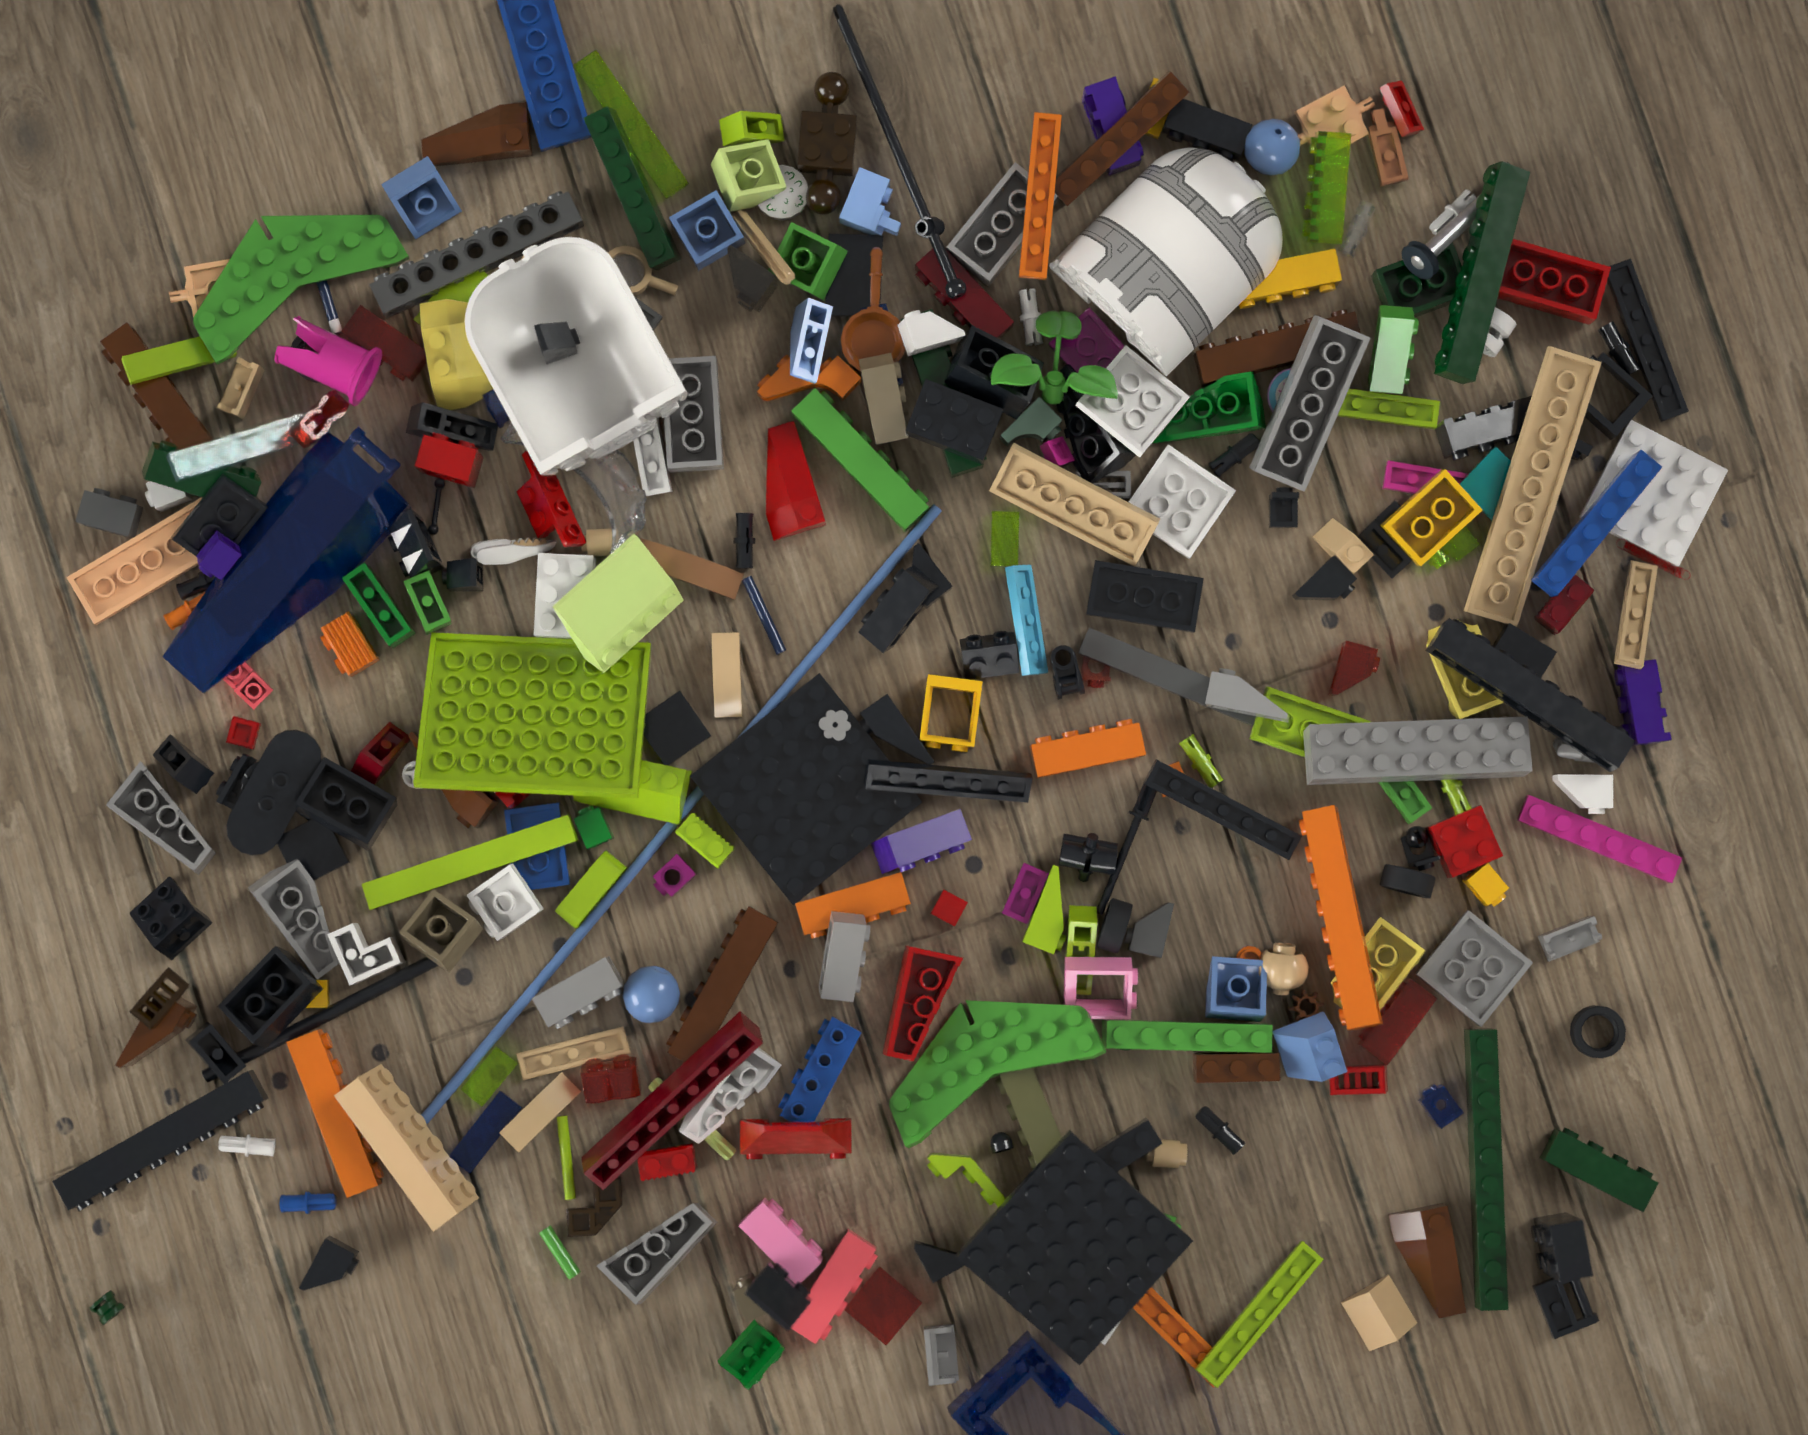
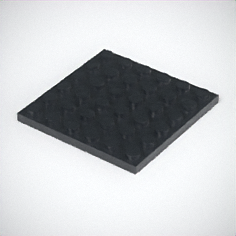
M820 673L690 775L792 905H795V903L800 901L922 803L916 793L865 789L864 782L868 759L889 761V759L870 735L867 734L862 725ZM833 710L836 713L839 710H843L847 713V721L851 724V728L846 731V736L843 740L838 741L833 737L826 738L824 730L819 727V720L826 717L827 711ZM834 722L832 726L836 728L838 724Z
M1069 1130L956 1253V1257L1078 1365H1081L1188 1248L1193 1240Z

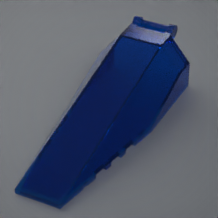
M360 427L356 428L345 442H342L327 431L307 452L266 503L268 506L267 510L238 544L241 551L240 558L222 580L217 577L214 578L162 656L203 694L232 673L236 667L245 663L263 646L272 642L285 629L294 625L303 615L312 611L334 594L345 583L342 577L363 564L390 534L389 528L405 511L411 509L409 503L388 483V480L399 469L401 463L395 458L391 459L365 436L366 432ZM357 444L384 467L380 474L352 450Z

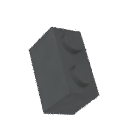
M94 488L93 492L84 490L75 522L128 538L136 536L143 512V507L136 504L137 499L120 495V499L109 497L111 492Z

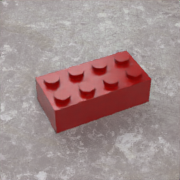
M1513 239L1498 299L1590 325L1597 319L1611 267Z

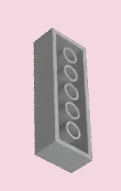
M1313 316L1250 464V469L1305 492L1370 337L1320 316Z

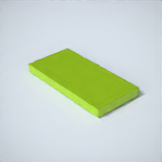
M1266 687L1263 695L1289 715V723L1256 716L1249 739L1305 758L1303 730L1308 725L1365 723L1371 721L1271 687Z

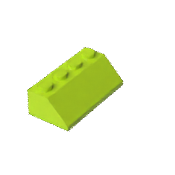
M641 760L638 798L573 795V801L680 825L692 771Z

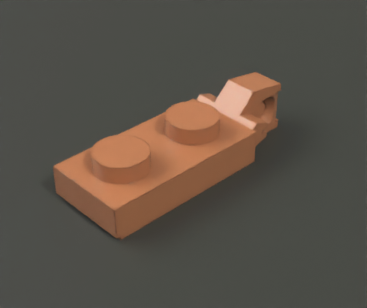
M1384 108L1373 110L1370 113L1373 126H1368V136L1380 186L1383 187L1407 181L1409 177L1397 127L1393 125V121H1386Z

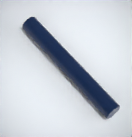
M752 576L743 579L742 582L776 655L785 652L786 648Z

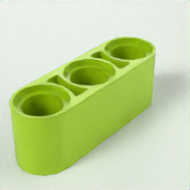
M605 850L558 905L555 912L577 929L623 875L627 867Z

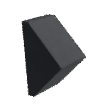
M915 1240L914 1249L933 1283L965 1266L957 1259V1252Z

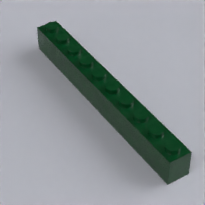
M1492 1028L1464 1029L1475 1307L1480 1311L1509 1310L1497 1029Z

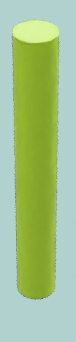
M557 1116L565 1200L576 1199L568 1116Z

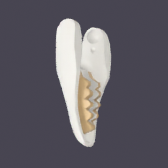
M528 537L525 540L518 538L517 541L515 539L486 540L474 543L470 553L472 557L477 558L478 562L484 565H506L538 555V553L548 552L555 547L557 540L542 538L539 541L536 537H533L532 540Z

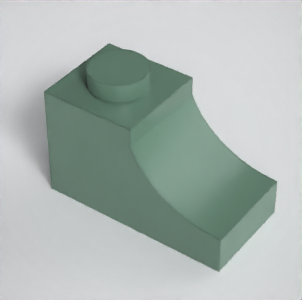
M1039 397L1000 435V440L1007 447L1014 441L1022 438H1036L1041 443L1047 438L1052 440L1062 430L1059 427L1062 419Z

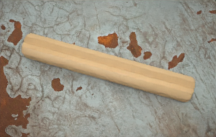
M737 210L732 214V217L740 231L779 281L785 285L790 284L791 280L795 279V273L747 212Z

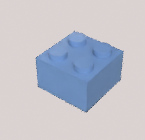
M717 190L669 217L672 227L698 271L745 244L743 234Z

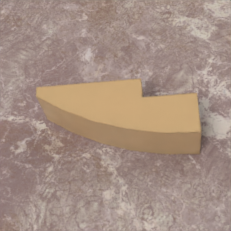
M711 633L715 718L742 717L740 633Z
M561 1072L499 1133L518 1152L522 1151L582 1091Z

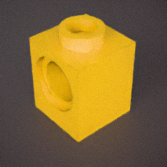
M1489 863L1479 866L1462 880L1483 906H1489L1490 904L1493 907L1506 898L1504 892L1509 889Z

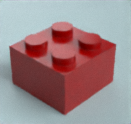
M435 432L432 433V436L424 435L415 467L422 474L475 488L484 459L478 448L475 447V444L459 440L458 444L452 443V441L448 440V436Z
M1481 805L1474 806L1469 810L1425 827L1437 856L1440 855L1441 857L1439 861L1447 878L1456 877L1503 856Z

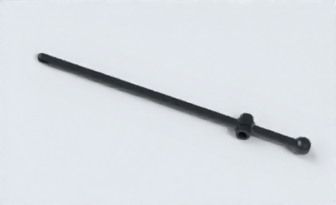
M837 4L836 7H833V13L919 214L920 220L915 224V231L923 238H929L947 281L945 287L946 294L949 298L958 299L965 295L967 288L965 282L957 278L939 236L945 230L944 222L930 215L845 11L841 5Z

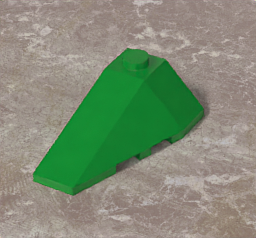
M1253 372L1223 376L1216 380L1217 382L1204 389L1201 388L1195 391L1152 443L1157 444L1266 429L1263 401Z

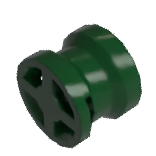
M112 1290L104 1294L89 1308L92 1313L99 1315L103 1326L125 1308L123 1303L115 1300V1294Z

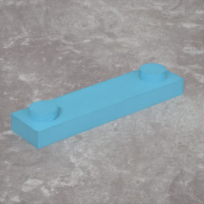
M1032 565L1005 567L1022 676L1048 673Z

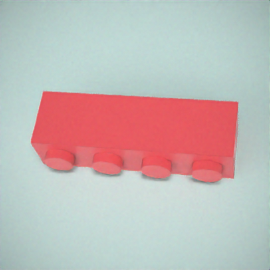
M848 1229L809 1290L811 1293L808 1295L812 1299L811 1303L791 1329L814 1344L819 1339L824 1341L833 1327L829 1324L834 1315L840 1317L848 1303L844 1299L849 1291L855 1293L863 1279L859 1276L863 1269L867 1268L869 1270L877 1259L878 1255L874 1254L876 1246Z

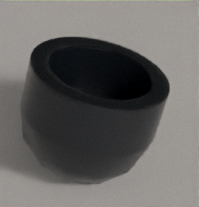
M1414 826L1407 830L1405 840L1410 847L1421 848L1428 842V833L1423 827ZM1415 830H1418V833L1423 841L1420 844L1418 843V840L1413 832Z
M998 1132L991 1138L992 1154L1014 1148L1011 1137L1004 1132Z

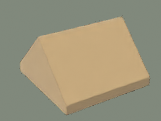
M1389 1274L1341 1302L1369 1351L1398 1341L1417 1324Z

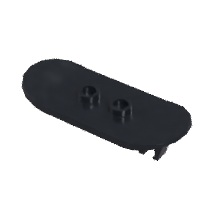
M285 730L275 735L267 745L230 812L226 824L228 839L232 846L241 853L248 855L264 854L273 849L282 837L296 811L295 803L322 760L321 748L317 741L308 733L299 730Z

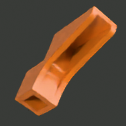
M787 354L776 365L778 370L772 376L767 374L758 383L759 390L757 394L763 401L768 402L811 388H822L832 392L844 401L862 382V378L837 355L833 360L829 357L820 366L821 373L818 375L817 383L814 384L790 375V356Z

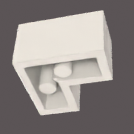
M358 923L349 924L327 934L349 985L358 984L405 963L395 937H389L368 946Z

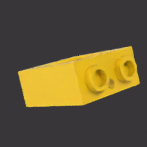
M928 674L919 739L921 742H925L924 747L940 749L941 744L951 745V750L957 752H968V748H974L983 681ZM933 688L974 693L968 740L927 735Z

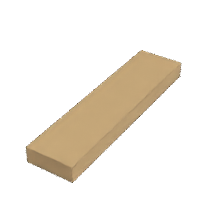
M1633 560L1628 564L1614 664L1640 670L1644 666L1658 569L1656 565Z
M625 1026L516 1053L522 1079L527 1080L629 1054L631 1050Z

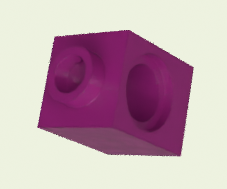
M676 854L652 876L656 880L653 885L663 896L669 894L671 897H674L697 874L679 854ZM671 869L677 870L681 877L679 883L673 886L669 885L665 879L666 873Z

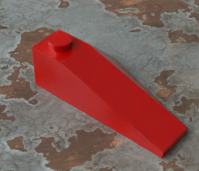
M794 421L768 428L766 517L774 541L826 525Z

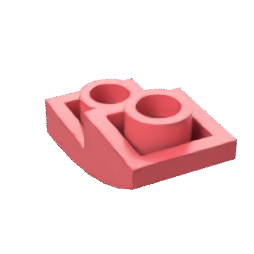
M234 650L214 669L253 710L273 691L262 677Z

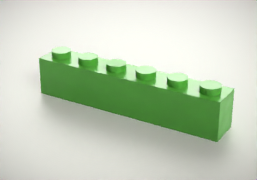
M816 388L813 389L791 410L792 415L891 519L906 532L929 510V506L926 504L929 501L928 498L919 489L914 492L909 487L908 483L910 480L900 469L895 472L888 465L891 462L888 456L882 450L876 452L869 445L872 440L862 430L857 432L851 426L853 420L843 410L838 412L832 406L834 400L824 390L819 393Z
M1102 1019V1043L1104 1048L1272 1053L1273 1025L1262 1023Z

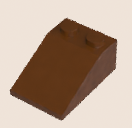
M157 991L167 1000L171 998L165 991ZM180 997L155 1029H149L142 1022H139L115 1066L118 1068L133 1066L184 1031L185 1027L189 1029L197 1017V1014L194 1013L197 1006ZM155 998L151 1000L159 1009L163 1007ZM148 1008L146 1009L145 1013L153 1018L155 1014Z

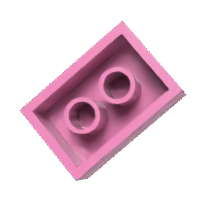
M763 1198L741 1220L739 1227L775 1264L779 1263L789 1272L788 1277L795 1284L798 1281L802 1283L822 1263L823 1256L821 1251L823 1250L812 1238L807 1241L801 1235L803 1229L795 1220L791 1218L788 1221L782 1215L784 1210L774 1199L768 1201L766 1198Z

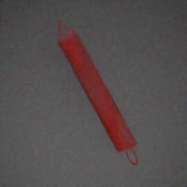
M1626 541L1627 543H1625L1624 547L1628 550V553H1633L1635 557L1640 555L1644 561L1648 560L1650 564L1655 562L1659 566L1658 568L1662 569L1661 567H1665L1670 574L1681 577L1680 575L1684 568L1676 567L1675 565L1673 567L1670 562H1666L1664 559L1662 561L1659 556L1656 557L1654 554L1652 556L1649 551H1645L1643 548L1641 549L1639 546L1632 545L1629 541Z

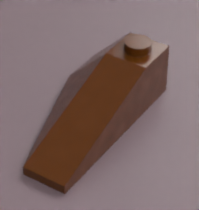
M527 102L498 105L422 139L423 159L428 156L436 167L533 157Z
M411 731L408 736L417 749L419 735ZM441 789L453 810L459 814L456 819L468 829L471 825L479 828L499 804L486 791Z
M1438 1203L1388 1214L1393 1241L1438 1318L1466 1313L1454 1235L1447 1205Z

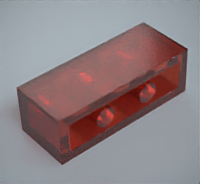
M362 305L358 307L341 331L347 337V341L370 351L375 347L382 350L380 366L383 362L392 368L390 373L402 382L405 378L413 382L427 363L424 348Z
M1406 978L1400 984L1390 1001L1380 1010L1383 1024L1363 1028L1358 1035L1361 1039L1358 1045L1385 1065L1391 1062L1437 1000L1435 996L1411 978Z

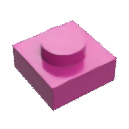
M1063 436L1040 445L1044 459L1060 467L1075 461Z

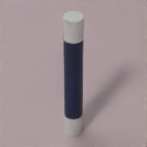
M327 280L317 282L316 284L331 332L335 335L341 334L343 331Z

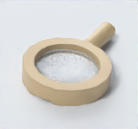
M620 246L607 252L618 266L634 297L644 292L648 286L674 296L676 295L679 285L652 276V269L649 267L644 253L639 249L630 246Z

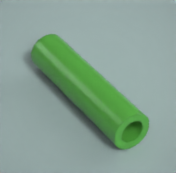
M551 1225L539 1232L568 1279L570 1280L579 1274V1268Z

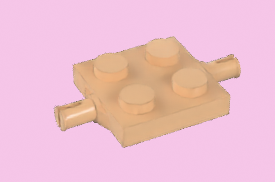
M1342 86L1296 110L1295 114L1301 124L1302 133L1298 134L1300 146L1308 143L1314 149L1315 132L1326 133L1325 158L1367 136L1369 132L1362 121V113L1375 107L1374 102L1370 103L1373 99L1368 97L1356 104L1351 99L1345 86Z
M230 259L185 266V289L169 292L171 303L187 300L192 308L194 318Z

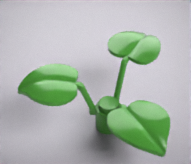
M1048 311L1039 315L1036 320V329L1040 334L1046 337H1056L1053 371L1048 372L1044 379L1039 365L1032 364L1031 358L1024 354L1005 355L996 362L992 370L991 385L1028 386L1039 381V389L1042 390V400L1049 404L1062 402L1064 393L1068 392L1069 386L1073 390L1087 395L1112 399L1118 398L1114 376L1104 367L1096 365L1083 366L1079 369L1078 373L1072 372L1066 382L1063 374L1058 371L1061 339L1077 338L1082 328L1080 319L1068 311Z

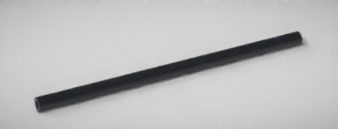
M425 957L328 1006V1008H324L288 1026L267 1049L253 1044L236 1054L246 1064L439 965ZM209 1067L202 1070L203 1077L207 1083L218 1078Z

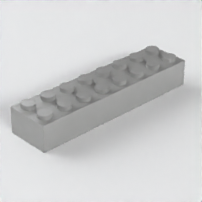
M1528 717L1310 724L1303 730L1307 785L1525 777L1532 772Z

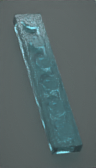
M321 408L174 451L166 457L174 478L178 482L326 437L330 434Z

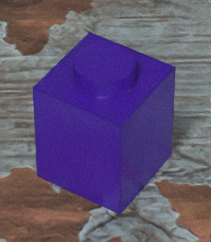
M216 531L197 554L199 569L208 577L212 578L215 576L222 580L240 558V547Z

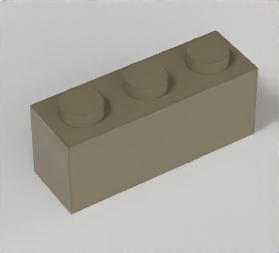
M891 353L859 359L876 445L908 438L905 435V430L910 417L909 412H903L902 403H907L904 387H898L897 379L902 378L899 361L893 362Z

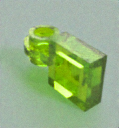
M1465 526L1444 545L1446 550H1438L1429 559L1428 564L1431 567L1434 566L1437 570L1449 561L1448 554L1457 562L1480 544Z

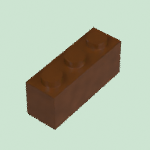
M1279 1053L1193 1054L1194 1082L1280 1081Z

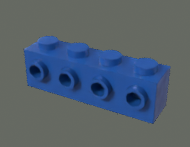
M832 1016L830 1021L824 1019L817 1033L822 1036L817 1046L811 1044L804 1057L809 1060L805 1069L798 1068L791 1082L796 1085L791 1095L785 1093L778 1106L782 1109L780 1116L791 1122L815 1121L862 1031Z

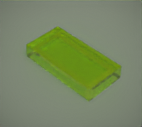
M992 511L990 567L1018 565L1019 512Z
M496 1046L461 1090L483 1107L518 1063Z

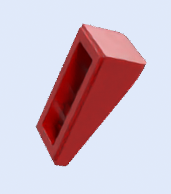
M1386 1064L1346 1066L1347 1072L1343 1073L1344 1088H1339L1338 1076L1329 1079L1330 1095L1386 1094L1388 1092ZM1355 1072V1088H1350V1073ZM1361 1072H1366L1367 1087H1362ZM1373 1072H1378V1086L1373 1087Z

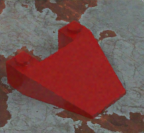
M824 1118L823 1122H769V1119L740 1120V1154H746V1159H763V1154H830L831 1159L846 1158V1153H852V1118Z

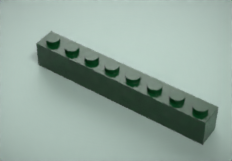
M1501 161L1490 165L1483 175L1484 186L1476 202V217L1469 228L1470 239L1462 255L1463 266L1455 281L1457 288L1455 296L1449 304V319L1443 328L1441 349L1438 351L1434 361L1436 365L1435 375L1460 384L1476 381L1530 172Z

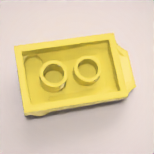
M1464 623L1468 631L1474 635H1482L1478 624L1469 625ZM1440 626L1428 630L1427 647ZM1430 654L1448 698L1449 711L1456 719H1467L1504 704L1503 701Z
M1382 917L1377 920L1365 936L1380 1010L1413 967L1419 963L1426 951ZM1335 976L1334 979L1331 981L1332 988H1333V982H1336V981H1337L1336 976ZM1334 993L1333 1002L1342 1008L1341 998H1336Z

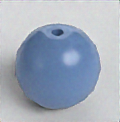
M1269 119L1260 121L1252 127L1246 137L1244 154L1247 162L1261 174L1270 176L1283 174L1292 168L1299 157L1300 139L1298 134L1283 120Z
M658 966L641 967L630 975L624 984L622 996L626 1009L635 1019L644 1023H655L671 1016L679 1003L680 990L676 979L668 970Z

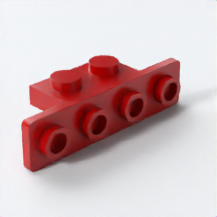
M524 451L522 457L531 478L516 492L537 538H546L556 529L564 547L585 545L586 539L556 474L540 475L528 451Z

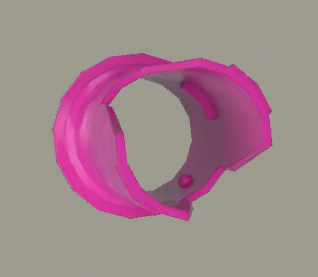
M300 316L294 317V321L297 322L295 334L318 354L306 349L278 345L274 361L347 395L350 405L357 406L364 399L374 382L382 360V350L378 347L370 351L301 319Z

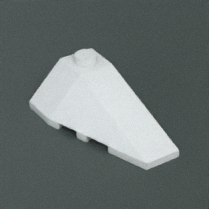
M756 1049L686 1114L679 1132L699 1144L724 1123L725 1116L734 1108L738 1110L745 1105L744 1100L754 1091L757 1093L762 1091L781 1067V1064L762 1049Z

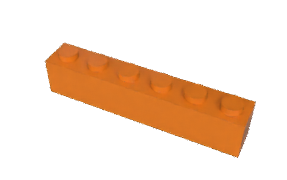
M318 1029L286 1042L346 1197H351L382 1184L380 1178L384 1177L380 1164L373 1161L370 1153L373 1152L372 1147L334 1097L348 1084H343L340 1076L343 1074L342 1066L338 1058H333L330 1051L333 1048V1044L327 1032L323 1033L322 1029Z

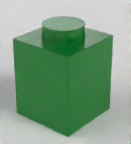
M593 805L578 811L579 816L574 818V822L586 849L590 850L614 839L601 808L594 809Z

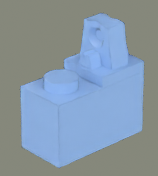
M859 167L839 216V223L868 235L877 234L882 236L884 231L897 236L901 222L889 218L891 212L886 211L885 206L882 205L883 203L888 204L893 189L889 188L890 179Z

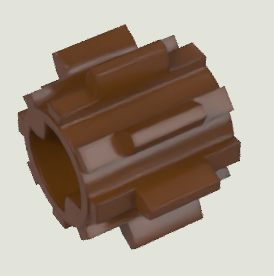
M1302 989L1300 997L1291 996L1295 1003L1288 1010L1296 1011V1021L1300 1020L1303 1016L1305 1019L1319 1013L1317 1012L1318 1007L1323 1006L1324 1003L1315 1000L1318 995L1317 992L1308 996L1307 991ZM1304 999L1313 1005L1311 1012L1308 1014L1304 1010H1300V1003Z

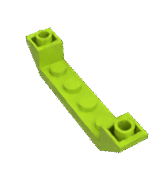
M930 1153L927 1156L930 1161L927 1167L937 1178L942 1175L946 1180L963 1165L965 1167L962 1171L963 1175L971 1184L977 1182L982 1187L983 1191L980 1194L990 1206L995 1203L999 1207L1007 1199L971 1156Z

